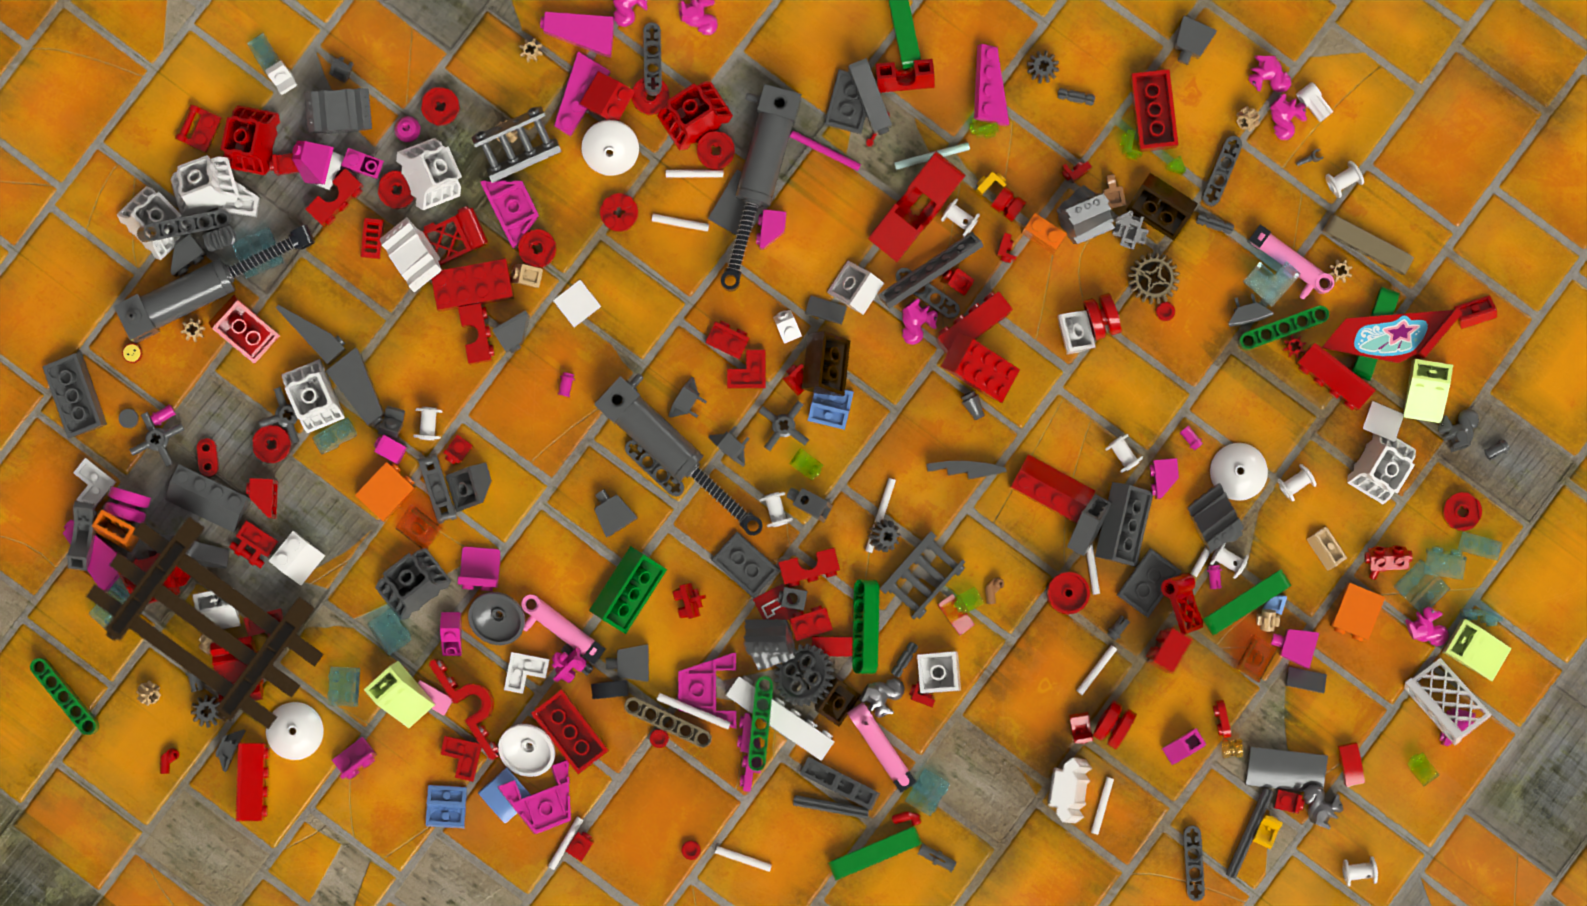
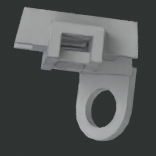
M1131 210L1115 219L1116 226L1112 235L1122 238L1121 246L1134 250L1136 243L1145 244V237L1149 231L1141 228L1144 217L1133 216V211Z

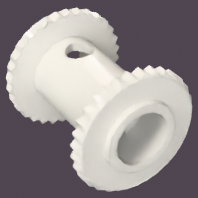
M1349 161V168L1337 176L1332 177L1330 174H1327L1325 177L1328 187L1338 198L1342 197L1341 190L1357 181L1360 185L1364 184L1363 175L1353 161Z
M955 199L943 213L941 221L943 222L947 217L966 230L963 236H966L974 228L980 215L977 214L975 218L955 205L958 199ZM964 219L968 220V224L964 223Z
M433 407L416 408V411H421L420 434H414V437L422 440L440 439V436H435L436 414L443 411Z
M1128 434L1123 437L1120 436L1105 448L1106 451L1112 448L1123 464L1124 468L1120 471L1121 473L1130 470L1143 459V456L1137 459L1124 439L1128 437Z
M1303 464L1299 465L1301 471L1287 481L1283 482L1281 479H1278L1281 491L1292 502L1295 501L1293 494L1304 488L1307 484L1310 483L1312 486H1316L1314 476Z
M785 492L772 493L759 500L760 502L766 501L772 522L767 524L768 528L785 525L793 520V518L786 519L780 496L786 495Z
M1224 543L1215 550L1210 564L1213 565L1215 561L1235 572L1233 576L1235 579L1244 570L1249 556L1246 555L1243 559L1225 549L1226 543ZM1234 561L1237 562V566L1233 565Z
M1373 856L1370 857V863L1348 865L1347 860L1343 861V877L1348 887L1351 886V880L1372 878L1373 883H1377L1378 869Z

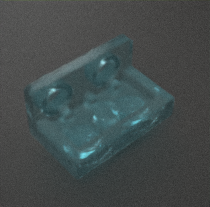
M1432 546V549H1426L1427 557L1424 574L1463 580L1467 557L1460 550L1451 549V552L1443 551L1441 547Z
M391 608L367 624L388 656L411 641L409 631L402 626L399 616Z
M330 667L329 692L327 695L328 705L358 707L360 668Z
M925 768L905 801L931 816L937 809L942 796L947 793L950 783Z

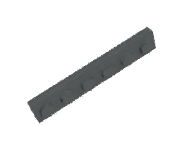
M971 232L879 293L880 300L889 309L982 248V241Z

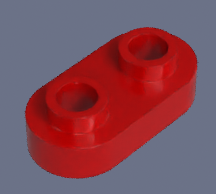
M202 439L197 444L199 471L204 476L212 477L219 470L217 445L211 439ZM206 444H208L210 447L208 451L203 450V447ZM210 463L212 467L207 471L205 465Z
M1224 700L1215 701L1216 705H1213L1214 716H1218L1219 724H1217L1218 735H1222L1223 739L1230 738L1231 729Z

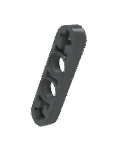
M648 23L643 30L644 85L646 93L655 96L662 89L661 30L658 24ZM650 29H654V41H650ZM648 47H657V53L649 54L647 52ZM650 64H656L658 70L650 72L647 67ZM655 77L656 87L654 90H652L651 78Z
M1230 136L1223 145L1203 193L1202 199L1207 206H1215L1221 199L1242 148V141L1237 136ZM1233 140L1236 141V145L1238 146V148H1234L1231 153L1235 154V157H1233L1230 154L1224 153V151L1229 152L1231 146L1228 144V142H1232ZM1224 157L1231 160V166L1228 168L1221 165V159ZM1221 175L1224 178V183L1216 185L1213 181L1214 176ZM1210 185L1215 189H1221L1220 192L1216 190L1214 197L1217 199L1209 202V198L1206 197V195L1212 193L1213 189L1209 188Z
M908 268L899 269L896 273V281L900 280V273L904 274L907 272L909 274L912 271ZM930 283L925 285L924 292L913 293L949 319L957 317L960 312V307L954 300ZM934 293L939 294L941 297V301L938 304H933L930 301V296ZM944 299L948 300L945 303L947 306H955V314L951 313L949 315L947 313L948 309L944 306L942 310L938 308L943 304Z
M634 440L627 442L625 451L629 457L670 495L674 497L682 495L684 492V484L682 482H678L675 478L671 480L675 485L680 484V492L675 491L672 493V487L669 484L667 487L663 485L672 475L667 472L665 480L657 479V471L665 469L654 459L651 467L643 466V458L651 456L646 452L641 455L639 461L635 458L638 455L635 452L630 453L629 446L631 444L636 445L637 443ZM638 445L637 449L642 453L644 449Z
M1191 825L1183 831L1186 891L1189 899L1200 901L1205 895L1202 838L1199 828ZM1190 829L1197 832V836H1194V842H1198V846H1187V842L1191 843V837L1187 836ZM1191 848H1196L1199 852L1196 859H1190L1188 856V851ZM1194 867L1200 871L1199 877L1195 879L1189 875L1190 869ZM1201 880V884H1197V890H1201V894H1198L1197 898H1195L1190 893L1194 890V884L1190 885L1189 881L1197 882Z

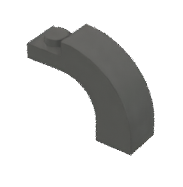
M75 501L73 505V536L67 554L68 568L87 571L94 546L96 531L92 525L97 518V511H94V504Z

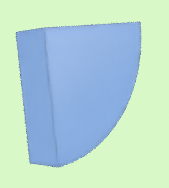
M1287 596L1273 597L1265 603L1263 609H1272L1276 611V614L1282 615Z

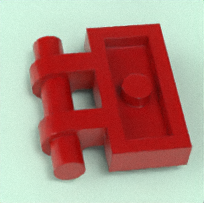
M246 520L236 535L237 538L242 540L241 543L238 545L232 542L229 548L235 551L234 554L237 556L241 555L247 559L248 563L252 566L256 565L261 569L265 562L259 559L261 554L269 558L279 541ZM247 544L256 550L254 554L245 550Z

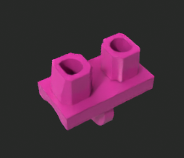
M576 647L569 655L566 652L562 654L556 652L552 656L554 662L552 666L556 668V675L553 677V680L559 682L562 679L570 683L576 674L571 668L573 667L579 672L585 668L586 660L580 656V649Z

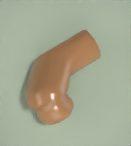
M996 577L986 585V604L996 603L995 593L1000 588H1003V579Z

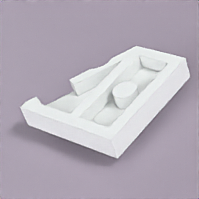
M235 181L239 195L236 203L226 202L225 206L218 207V210L257 217L260 198Z

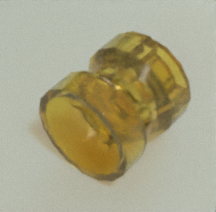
M1222 739L1223 759L1230 758L1231 756L1243 758L1242 739H1235L1234 741Z

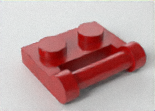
M190 104L188 108L190 111L180 133H177L175 139L207 153L222 118ZM196 114L201 115L191 139L186 138Z

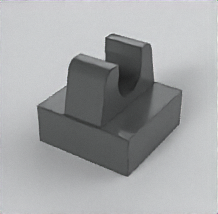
M344 57L335 58L329 74L346 83L350 77L353 62L347 65L343 63Z

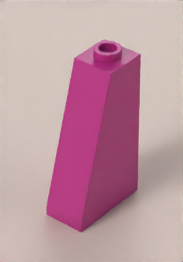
M545 12V17H541L540 28H544L545 34L605 57H612L614 17Z
M72 519L64 526L66 530L63 532L70 545L74 529V520ZM95 533L92 556L87 570L96 584L105 592H108L120 577L118 571L109 566L119 552Z

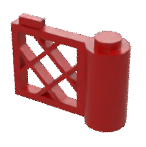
M468 206L462 207L457 210L458 214L437 225L433 222L423 227L425 230L423 233L430 244L436 246V253L439 247L449 250L445 259L438 260L440 266L489 243L473 208H468ZM452 222L456 226L454 236L445 233L447 225ZM433 231L441 233L437 244L431 242L427 234ZM443 235L453 237L450 248L440 245ZM456 239L463 241L466 249L460 252L452 250Z
M1182 573L1166 579L1161 584V591L1165 597L1170 598L1180 632L1184 635L1204 627L1201 613L1198 610L1192 591L1196 584L1195 578L1190 573Z

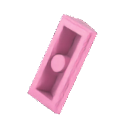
M420 680L418 684L436 704L431 709L445 716L452 704L450 697Z

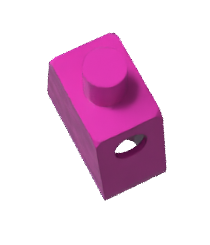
M1286 629L1284 636L1273 634L1271 645L1281 647L1279 652L1281 657L1304 668H1310L1319 633Z

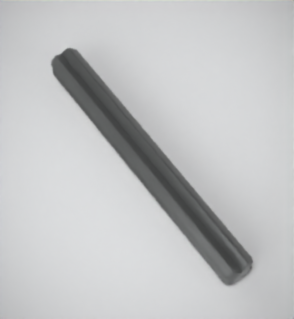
M1263 789L1226 872V875L1235 879L1273 796V792L1269 789Z

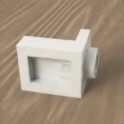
M282 61L265 70L281 95L297 86L292 73Z

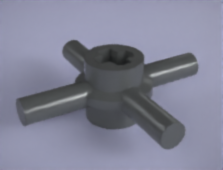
M281 387L276 388L274 392L279 407L276 409L274 416L259 420L258 424L262 428L278 423L283 427H287L292 444L299 442L294 427L298 418L292 405L286 403ZM286 412L290 413L291 416L287 419L283 418L282 414Z
M797 400L787 415L781 414L776 416L764 406L761 407L759 413L773 422L772 428L774 433L764 446L767 450L771 451L780 437H788L790 435L804 446L807 444L809 439L795 430V422L793 420L804 405ZM781 421L783 423L784 421L788 422L787 426L789 428L787 430H780L779 423Z
M148 412L142 414L141 417L148 429V433L144 442L129 449L131 454L134 456L150 448L151 450L159 451L166 467L172 465L173 462L165 447L168 445L169 437L185 430L183 425L180 423L164 431L161 428H155ZM155 435L159 437L161 436V438L159 439V444L155 442L153 443V440H155Z

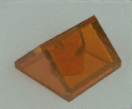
M410 504L395 529L421 549L427 548L428 550L444 528L416 506Z
M1253 634L1233 668L1259 683L1278 649Z

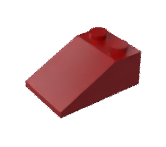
M235 295L208 322L215 332L254 364L280 336Z

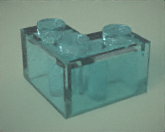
M1287 261L1275 274L1259 262L1243 282L1269 305L1273 306L1301 273Z

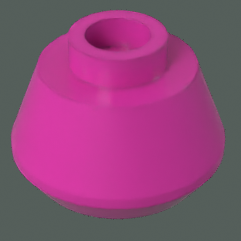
M405 116L396 122L394 131L399 140L412 142L418 138L421 128L415 118Z

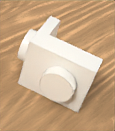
M791 310L781 311L773 317L784 344L802 336Z

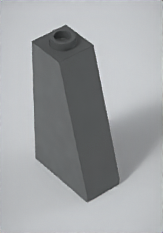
M867 58L849 65L848 73L873 134L878 133L882 135L889 132L892 123Z
M354 348L327 369L326 373L368 426L373 425L375 427L383 421L382 417L385 414L362 355L357 348Z

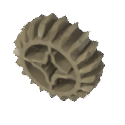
M1148 253L1147 260L1143 255L1140 256L1142 263L1135 260L1134 263L1137 268L1134 266L1130 267V270L1135 273L1128 274L1129 278H1134V280L1128 282V285H1135L1131 292L1138 290L1135 297L1138 298L1140 295H1143L1142 302L1149 298V304L1153 303V299H1156V303L1160 304V297L1166 302L1168 300L1166 294L1172 297L1174 294L1170 290L1177 291L1178 289L1173 283L1178 284L1180 282L1179 279H1174V277L1180 275L1179 272L1173 273L1177 265L1170 267L1169 264L1172 262V259H1169L1166 263L1164 261L1166 255L1158 259L1159 253H1155L1154 258H1152L1151 253ZM1150 263L1157 264L1154 271L1151 272L1141 269ZM1162 267L1168 272L1169 282L1161 276ZM1158 270L1156 274V279H1158L1159 282L1155 281L1150 287L1151 278L1149 277V275L1151 274L1152 276ZM1138 275H1141L1147 281L1145 290L1139 283ZM1156 285L1166 287V290L1161 293H1150Z

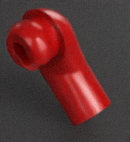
M171 748L161 755L160 774H170V764L180 756L177 749Z
M904 811L892 815L895 825L911 820L912 826L919 825L922 822L920 814L916 812Z

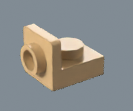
M515 264L511 271L512 283L539 288L543 269L525 264Z

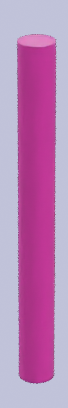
M794 130L790 135V138L856 171H859L861 164Z

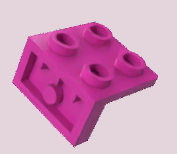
M361 737L332 759V761L342 773L340 777L349 780L360 773L359 768L371 765L375 761L374 757L377 754L366 739Z

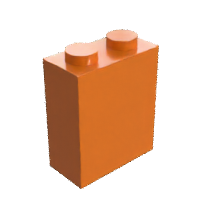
M1034 213L1022 232L1024 236L1053 255L1067 235L1036 213Z
M386 462L355 494L383 522L416 490L413 486L415 482L407 475L403 477L399 473L401 469L394 462L391 464Z
M104 510L100 511L92 525L98 535L129 552L133 551L139 541L133 535L136 528Z
M1347 583L1330 626L1334 627L1333 631L1344 635L1345 632L1352 634L1351 638L1362 642L1363 639L1369 640L1385 597L1352 583Z

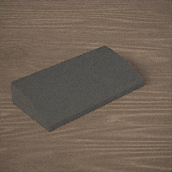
M75 353L42 366L67 438H72L107 425L82 353Z
M1249 747L1245 785L1302 792L1310 785H1318L1323 789L1328 756Z

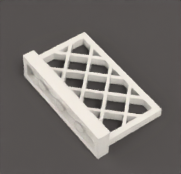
M1441 658L1416 677L1410 678L1405 682V691L1454 745L1461 742L1464 736L1491 717V713ZM1440 665L1445 670V676L1433 675L1434 669ZM1422 678L1430 679V687H1422L1418 681ZM1433 679L1444 680V689L1432 688ZM1446 681H1455L1458 685L1457 690L1446 689ZM1432 692L1443 693V701H1434L1431 698ZM1445 693L1457 694L1456 703L1445 702ZM1459 695H1467L1470 698V705L1460 704ZM1444 706L1456 707L1455 716L1447 715L1444 712ZM1458 707L1469 708V717L1458 716ZM1472 709L1481 710L1484 716L1481 718H1471ZM1457 720L1469 721L1468 728L1461 731L1457 727Z

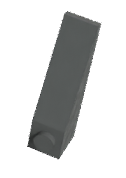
M280 305L276 306L277 310L328 365L346 350L343 347L345 342L338 335L334 337L332 334Z
M160 534V535L163 536L165 539H167L169 542H170V541L172 540V538L174 537V536H172V535H163V534ZM195 542L186 554L202 566L227 568L230 551ZM148 547L149 557H153L158 553L151 547Z

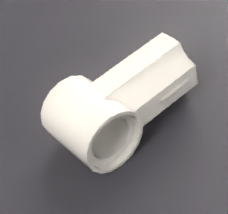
M1313 82L1296 93L1300 102L1310 109L1319 122L1333 113V110L1322 98L1320 90Z
M333 152L325 185H316L330 191L333 185L332 181L343 168L341 165L345 156Z

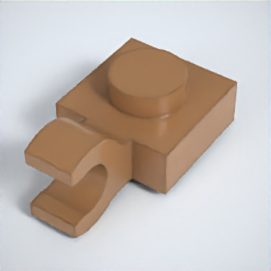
M1114 174L1107 175L1108 189L1103 190L1104 195L1110 201L1107 204L1111 208L1125 206L1126 201L1123 187L1116 186Z

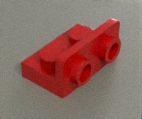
M721 320L719 323L714 322L705 344L740 360L750 340L746 337L748 333L740 329L734 331L729 328L730 325Z
M820 605L810 608L811 612L804 614L803 611L792 614L793 618L790 619L796 641L833 630L826 608L822 609Z

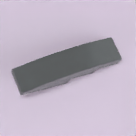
M943 461L926 464L927 472L947 469L948 476L967 472L968 480L1007 472L1005 467L973 461Z
M808 757L800 772L801 775L869 810L873 809L880 795L879 792Z

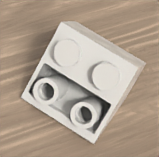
M213 592L193 595L195 609L221 628L241 626L238 611Z

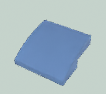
M845 389V396L814 393L808 421L845 430L854 391Z
M507 767L478 792L504 823L508 822L517 812L502 795L497 786L515 780L521 798L531 795Z
M428 785L426 826L465 829L467 787Z

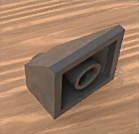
M526 310L492 330L506 353L510 351L512 354L521 349L520 345L524 342L530 319Z
M486 463L469 466L446 475L456 512L483 503L492 481Z

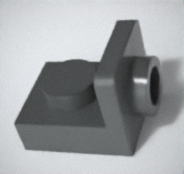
M387 406L378 434L397 439L403 427L405 411Z

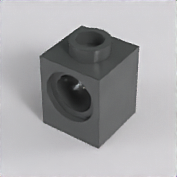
M784 587L783 591H779L778 602H781L780 607L804 611L807 591ZM789 593H794L797 596L795 604L787 602L786 598Z

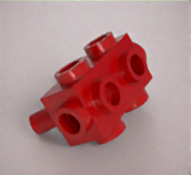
M1399 545L1385 548L1374 546L1373 548H1368V552L1364 554L1365 563L1369 565L1371 570L1369 578L1372 580H1376L1380 571L1409 569V562H1412L1413 558L1411 550H1407L1406 547Z

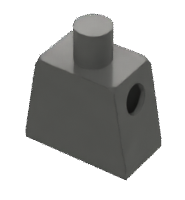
M1183 16L1174 47L1181 51L1177 61L1188 65L1192 56L1199 59L1217 30Z
M792 487L787 494V498L794 501L793 505L823 523L833 507L828 501L804 488L798 491ZM809 499V502L804 504L805 500Z
M605 489L595 495L601 505L594 510L607 538L638 519L618 495L610 498Z
M649 645L617 650V658H606V669H617V677L649 681Z

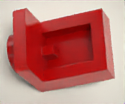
M802 363L797 366L793 364L786 370L787 375L783 378L797 396L805 391L802 389L804 372L802 370L804 367Z
M1089 713L1069 715L1074 743L1086 744L1093 741Z

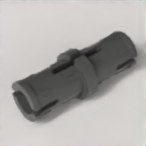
M922 844L918 855L932 861L933 865L937 864L950 872L953 871L957 861L943 855L942 851H936L925 844ZM931 853V854L935 855L936 857H938V858L944 860L945 862H942L941 860H939V859H937V858H935V857H933V856H931V855H929V854Z

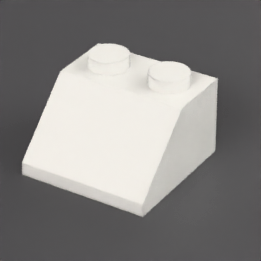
M847 261L827 293L864 315L884 282L871 272Z
M1087 310L1058 315L1057 318L1066 354L1079 353L1096 347Z
M292 531L269 562L299 585H302L325 555L297 532Z
M958 652L917 655L920 693L961 691Z

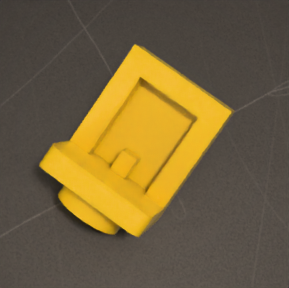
M992 172L987 178L983 176L977 183L979 187L976 191L982 196L994 182L1003 189L1006 187V183H1004L1006 179L1001 174Z
M1265 815L1261 820L1253 842L1271 849L1283 823L1278 821L1276 817Z

